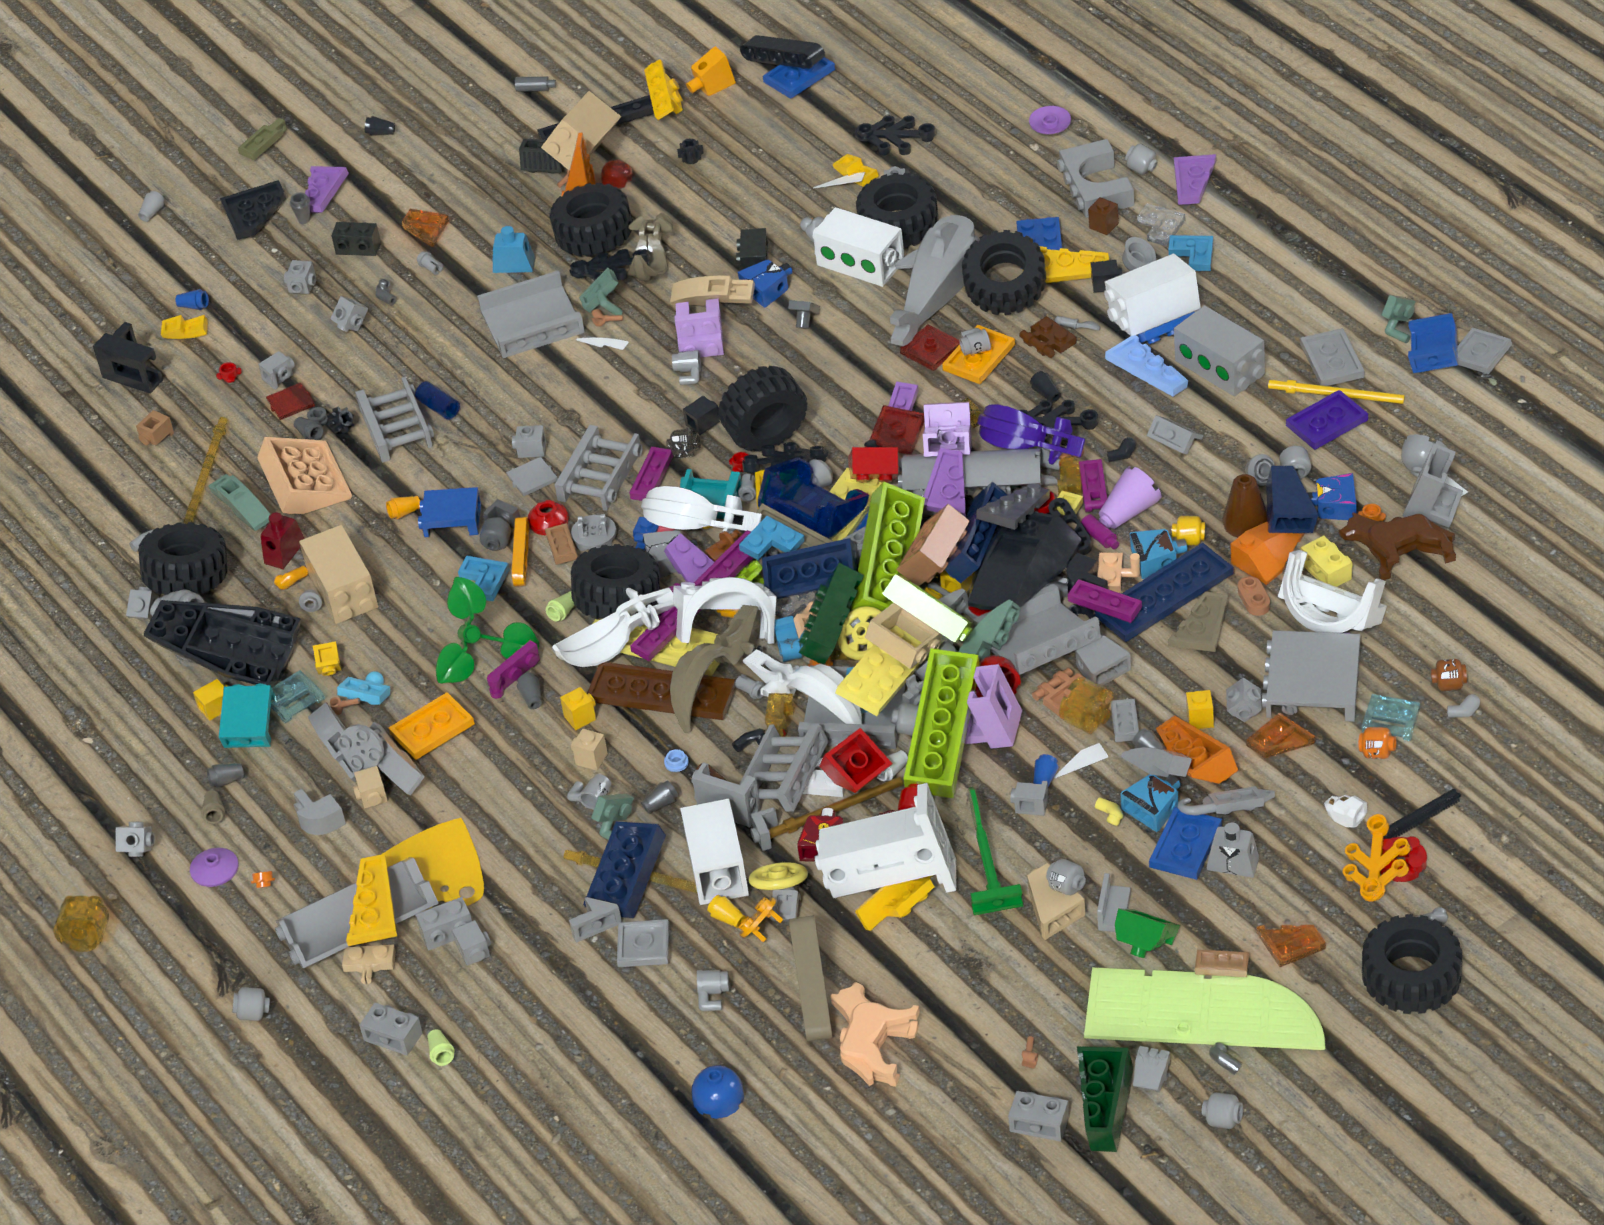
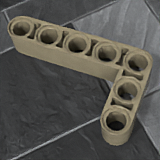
M814 915L789 919L807 1042L832 1038Z

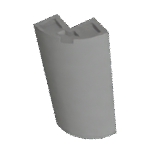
M1040 448L971 451L970 454L963 455L964 488L987 487L991 482H994L997 486L1028 485L1032 483L1041 485ZM924 454L903 455V458H899V471H902V475H898V487L906 491L926 489L937 456L924 457Z
M408 857L388 867L396 924L439 904L429 881L423 879L413 857ZM356 883L276 920L278 925L275 927L276 934L280 941H286L291 950L289 955L294 965L300 964L302 968H305L349 947L346 938L350 929L349 921L350 915L353 912V898L356 895L357 889Z

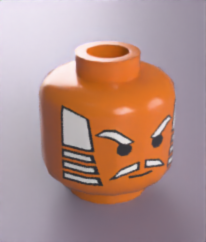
M1367 727L1359 735V751L1363 752L1364 756L1368 759H1387L1391 751L1396 750V737L1392 736L1390 729L1386 727Z

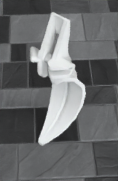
M670 486L651 489L647 493L646 498L642 500L641 505L643 515L649 522L681 530L712 526L723 528V531H727L729 534L736 529L752 532L761 522L762 514L742 511L740 497L727 495L724 507L713 505L706 498L691 490ZM717 512L725 513L724 522L716 521ZM734 515L744 516L742 525L733 524Z
M627 588L626 594L631 600L620 605L615 613L554 644L552 650L559 659L575 666L588 667L607 662L621 652L635 627H641L645 624L648 630H653L659 625L658 614L675 607L673 605V592L670 588L638 596L637 591ZM654 601H657L658 605L655 606L648 605L649 603Z
M757 649L743 660L766 683L760 689L761 695L767 696L771 700L780 701L782 696L787 699L792 698L795 695V691L799 690L826 707L845 724H862L860 707L835 694L837 686L844 678L830 666L818 664L813 667H799L796 665L792 668L791 664L779 663ZM765 664L771 671L765 669L761 665Z

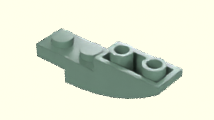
M225 474L208 486L216 497L232 509L235 516L254 531L265 527L269 522L270 513L234 475L229 476Z
M1007 600L996 607L971 631L958 652L978 655L979 661H981L985 657L990 656L992 647L1000 650L1002 645L1008 640L1012 625L1019 618L1021 607L1011 600Z

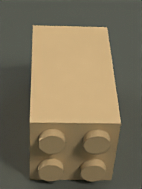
M588 91L560 121L541 148L569 170L578 133L583 132L587 154L591 155L621 116Z
M342 525L299 541L308 575L335 624L378 608L371 576Z

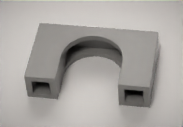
M1108 139L1059 151L1060 159L1057 160L1058 170L1063 172L1064 182L1070 186L1071 196L1076 198L1077 208L1079 211L1082 210L1085 218L1089 217L1088 209L1099 197L1117 203L1118 210L1134 206V189L1127 177L1101 183L1090 182L1084 179L1089 174L1115 168L1114 151Z

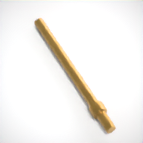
M899 776L795 819L793 817L785 819L782 824L768 829L770 839L786 832L790 834L798 831L799 827L805 825L807 817L810 815L820 816L821 810L824 808H831L835 812L841 811L903 786V781Z

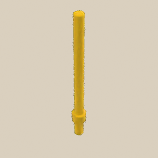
M1269 380L1268 389L1285 390L1286 393L1291 394L1302 392L1330 395L1340 390L1349 398L1398 404H1404L1405 395L1303 384L1297 383V380H1287V382Z

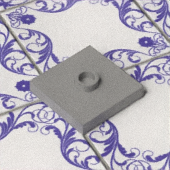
M1472 327L1458 345V365L1489 374L1511 347V339Z
M668 919L618 923V967L668 964Z

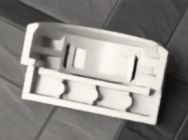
M1297 550L1289 553L1278 597L1285 600L1289 611L1299 623L1312 631L1322 633H1343L1350 629L1363 631V629L1372 628V626L1382 623L1387 606L1381 604L1380 599L1386 581L1376 578L1374 582H1368L1363 596H1359L1303 575L1302 571L1307 552ZM1321 611H1334L1337 613V617L1327 615Z
M727 577L710 578V582H702V586H695V583L682 582L681 586H674L673 605L678 609L676 637L682 643H689L692 623L698 609H741L742 605L757 606L758 610H761L759 638L766 639L768 644L774 643L776 596L764 587V584L752 583L742 578Z

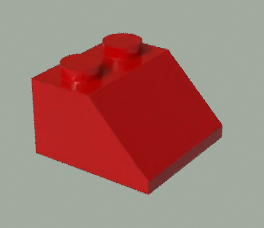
M852 447L848 457L850 478L856 479V482H869L870 479H879V482L886 483L892 482L898 476V447Z
M859 728L827 752L819 767L834 784L856 793L888 769L893 763L868 735Z

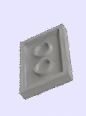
M1343 328L1300 338V345L1321 386H1330L1364 378V369Z

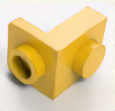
M336 641L313 646L315 667L318 675L330 676L335 674L336 671L341 670Z

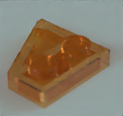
M410 208L402 220V226L421 241L433 247L448 224L449 218L446 214Z
M1278 713L1246 739V746L1263 758L1315 743V736L1281 713Z
M1265 925L1256 927L1257 935L1279 967L1326 949V942L1314 925H1281V929L1266 930Z

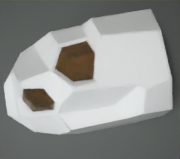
M1331 796L1324 803L1326 811L1333 821L1345 827H1357L1367 814V802L1356 796Z

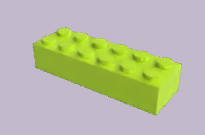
M883 482L872 493L858 572L863 574L864 577L856 588L857 594L852 601L851 611L864 606L884 611L894 603L882 594L895 574L903 576L896 569L920 531L925 502L924 497Z
M930 648L904 774L905 787H908L910 784L927 783L933 796L954 798L971 714L967 699L969 692H975L977 684L973 677L976 667H979L978 655Z

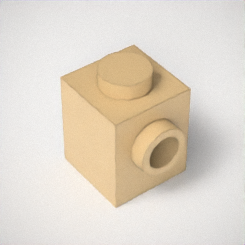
M582 729L571 744L576 765L598 770L608 754L604 734Z
M377 766L354 772L357 786H353L357 800H362L364 809L388 802Z

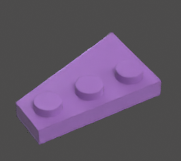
M1216 154L1174 157L1178 205L1200 203L1216 163Z

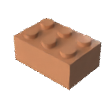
M950 504L944 506L923 524L896 570L918 587L925 581L929 583L936 575V572L940 574L947 567L948 562L946 560L957 550L956 543L961 541L966 535L967 531L965 528L969 520Z

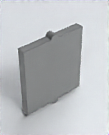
M542 457L506 472L508 478L512 481L513 487L517 488L523 497L558 480L551 466H548Z

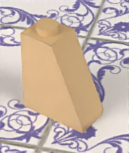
M1048 863L1034 869L1027 875L1030 898L1044 940L1085 916V901L1078 892L1072 896L1065 895L1053 890L1049 886L1046 878L1047 870L1050 866Z

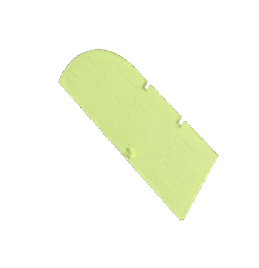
M1092 967L1084 1038L1209 1045L1220 1042L1230 1046L1325 1050L1323 1028L1315 1012L1300 996L1276 982L1247 975V977L1212 975V979H1204L1205 975H1196L1195 972L1153 970L1152 976H1145V970Z

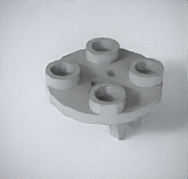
M605 514L585 517L578 516V521L572 527L571 536L577 549L585 551L594 547L600 548L601 545L612 546V541L617 531L615 523L609 517H606Z
M360 724L351 725L338 738L337 744L343 756L354 770L371 768L381 762L384 756V738L378 736L379 729L372 730Z

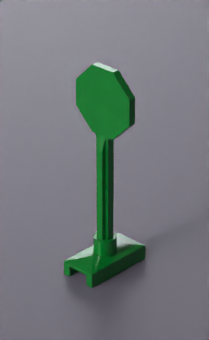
M968 787L972 819L988 883L986 885L987 890L971 893L973 915L1023 907L1021 885L1001 887V883L997 880L987 835L981 823L975 789Z

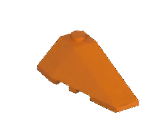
M1268 522L1245 531L1230 544L1231 564L1267 585L1283 572L1289 553L1294 551L1295 546L1301 541L1305 533H1269Z
M1174 715L1156 728L1168 751L1181 753L1192 758L1187 772L1188 776L1220 784L1238 771L1230 747Z

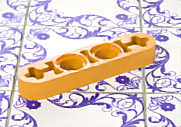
M528 517L515 518L512 557V582L514 587L526 586L529 547Z

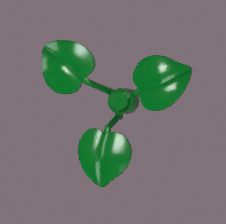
M462 577L454 578L447 598L449 612L456 618L465 619L469 617V619L459 627L457 633L463 649L457 643H450L439 653L436 663V679L438 683L461 682L472 674L474 659L465 652L468 649L467 643H476L480 638L502 642L500 652L506 659L530 640L536 643L539 649L540 642L533 630L521 622H514L508 625L503 632L504 638L481 634L480 629L475 625H471V622L474 619V614L481 613L485 609V594L473 581Z

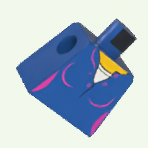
M1353 473L1320 478L1316 480V492H1307L1313 505L1317 506L1320 519L1349 520V518L1353 517L1352 513H1356Z

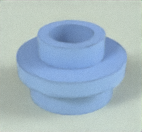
M678 749L669 751L664 759L666 769L671 772H680L689 763L687 755Z

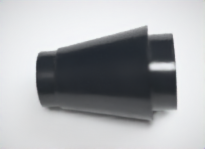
M375 116L366 117L364 131L369 136L394 135L395 123Z
M1039 371L1032 376L1030 384L1034 391L1052 403L1059 400L1061 393L1048 373Z

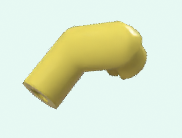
M1101 797L1097 799L1095 809L1108 813L1107 822L1118 826L1124 816L1119 805Z

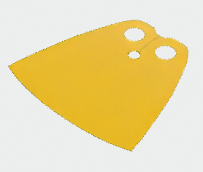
M462 818L453 819L426 829L382 853L386 856L388 867L408 857H413L423 879L429 881L437 901L447 903L460 898L459 891L467 886L472 887L475 892L472 897L463 898L466 906L479 901L483 896L484 882L479 858ZM444 885L449 887V890L446 892L440 890Z

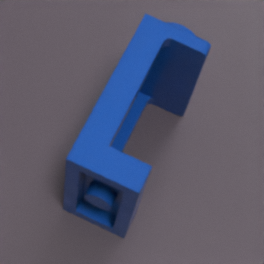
M1452 313L1408 322L1411 332V351H1408V358L1413 373L1458 365L1457 327Z
M478 487L424 491V498L420 500L422 516H418V527L423 529L424 537H429L430 528L467 526L469 535H478L481 512V499Z

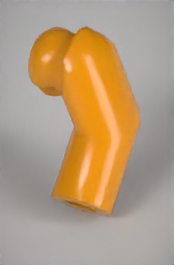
M300 566L284 575H278L274 579V584L281 590L288 589L295 582L306 577L308 570L305 566Z

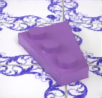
M311 166V177H308L309 186L305 190V194L310 198V212L319 213L324 211L349 174L346 167Z
M945 448L939 449L923 496L925 498L923 510L938 512L944 506L950 504L966 517L962 452Z
M681 533L664 550L678 574H681L686 582L694 583L714 563L712 559Z

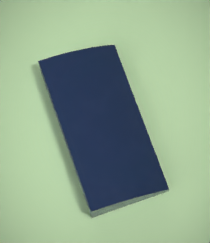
M851 538L764 557L762 558L764 587L776 596V600L817 591L820 584H826L838 563L857 571L856 545Z
M616 821L586 897L617 904L621 917L634 919L666 837L659 824Z

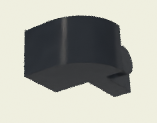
M1077 553L1071 559L1066 568L1068 592H1070L1078 579L1108 589L1107 580L1097 577V560Z

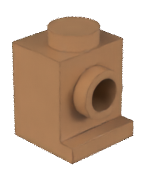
M154 410L136 425L139 440L144 445L151 443L156 446L167 435L172 436L174 434L170 417Z

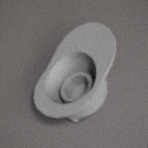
M1131 237L1125 242V250L1122 256L1123 264L1128 270L1132 271L1156 261L1155 250L1147 241L1138 237Z

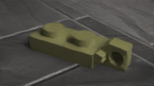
M278 118L271 125H263L238 147L239 154L252 160L257 159L287 130L285 120Z

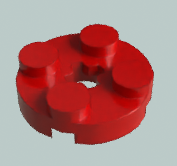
M1410 836L1383 839L1382 855L1399 838H1405L1411 850L1404 856L1398 855L1380 871L1382 875L1391 868L1392 863L1398 857L1405 858L1409 871L1402 877L1396 876L1392 881L1408 882L1415 880L1419 877V873L1426 869L1427 853L1418 838Z

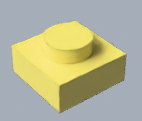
M1061 491L1057 497L1066 499L1075 514H1077L1083 504V496ZM1060 507L1056 508L1060 514L1065 515L1063 509Z

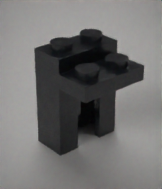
M124 322L113 335L105 333L93 345L102 378L150 394L163 381L161 371L145 365L148 359L154 361L156 354L154 348L137 343L132 324Z

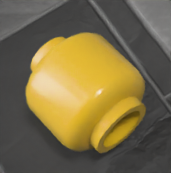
M1179 516L1177 523H1172V537H1176V540L1185 539L1187 546H1198L1201 541H1205V522H1202L1199 516Z

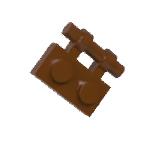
M1047 316L1030 327L1031 332L1022 330L1019 334V337L1023 339L1025 344L1035 347L1039 354L1042 356L1046 355L1049 358L1055 355L1054 350L1061 354L1077 343L1075 335Z

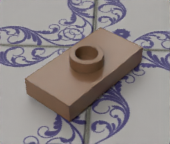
M567 523L545 529L555 564L558 565L576 560L577 553Z
M1197 949L1195 974L1247 977L1249 952Z

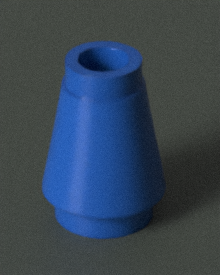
M197 289L176 295L175 302L177 307L202 310L208 306L209 297L206 291Z
M1042 754L1035 760L1033 784H1042V781H1047L1049 787L1059 768L1055 757Z

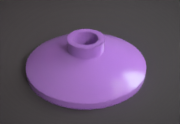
M1058 106L1041 107L1035 110L1029 117L1031 128L1042 134L1059 133L1065 130L1071 122L1069 112Z
M225 848L205 850L193 859L190 865L191 877L201 886L214 887L222 885L231 880L236 874L239 866L238 859L232 851Z

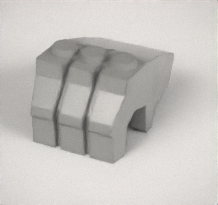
M1139 1047L1135 1060L1134 1088H1144L1160 1092L1164 1081H1167L1168 1066H1170L1169 1051L1161 1050L1159 1052L1158 1049L1151 1048L1149 1050L1148 1047Z

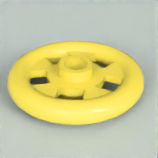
M864 606L849 612L837 641L840 650L845 656L860 661L874 644L865 638L869 626L867 620L870 616L876 617L882 611L874 607ZM859 618L860 622L852 628L850 624ZM865 630V633L860 636V633ZM852 634L854 642L848 644L846 636ZM859 645H867V650L859 651Z
M774 863L757 868L749 875L748 880L750 885L757 889L780 890L802 883L807 878L808 871L803 865L797 863Z

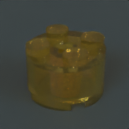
M1084 677L1074 680L1068 688L1071 690L1068 698L1063 696L1059 708V716L1066 723L1088 734H1092L1100 723L1105 724L1111 714L1108 709L1114 693Z
M80 895L65 897L53 929L57 941L61 944L65 942L69 945V949L78 952L92 951L99 943L101 944L109 921V913L102 904V899L98 896L88 897Z

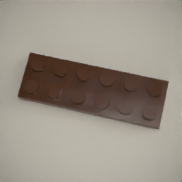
M610 662L598 665L587 694L590 693L595 703L675 714L670 693L673 671ZM703 675L695 694L691 716L724 720L736 689V679Z

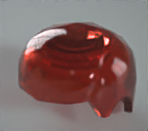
M612 160L602 167L601 183L603 185L610 184L622 189L628 180H632V168L625 161Z

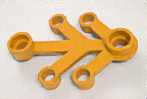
M1375 814L1367 821V827L1373 835L1370 858L1361 851L1356 843H1350L1345 847L1348 859L1358 861L1369 871L1368 878L1363 876L1354 864L1346 865L1342 870L1343 875L1347 881H1354L1360 886L1362 898L1369 902L1379 900L1385 893V886L1396 876L1402 877L1409 871L1405 860L1397 859L1392 863L1391 868L1380 876V871L1398 855L1404 856L1411 850L1408 841L1405 838H1399L1382 855L1383 836L1388 833L1389 824L1381 814Z

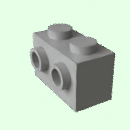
M462 897L415 914L420 934L428 951L455 941L452 929L472 922L470 912Z
M378 1003L373 1004L359 1025L364 1041L407 1056L423 1034L419 1017L412 1013L395 1010L389 1005L384 1006Z
M1016 1091L1008 1115L1010 1132L1061 1142L1069 1119L1068 1100L1037 1095L1033 1092Z

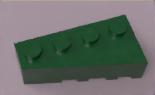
M838 563L826 584H820L815 594V597L818 599L814 600L809 610L812 615L808 616L804 624L807 630L804 629L798 641L801 643L798 653L824 665L836 646L843 628L842 625L849 614V607L857 594L856 588L864 577L863 574Z
M1077 1046L1085 1132L1091 1151L1117 1152L1133 1073L1129 1049L1124 1047Z

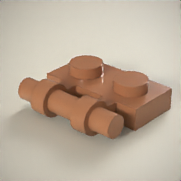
M1066 668L1055 673L1053 678L1047 683L1043 682L1037 686V690L1032 693V697L1036 701L1044 697L1043 705L1061 717L1094 693L1095 685L1079 673L1073 676V671L1070 668Z

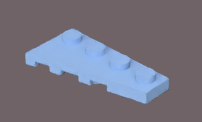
M1136 335L1127 338L1105 353V359L1172 397L1187 388L1188 380L1172 366H1166L1164 359L1159 355L1155 356L1151 353V348L1147 344L1142 345L1139 342V337Z

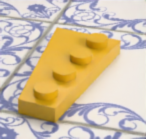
M1039 246L1045 260L1046 283L1091 278L1090 262L1109 260V255L1105 252L1084 250L1070 252L1068 249L1060 248V250H1049L1047 247Z
M381 854L361 858L356 881V895L353 898V912L350 915L349 921L350 929L346 938L348 946L397 936L386 856Z

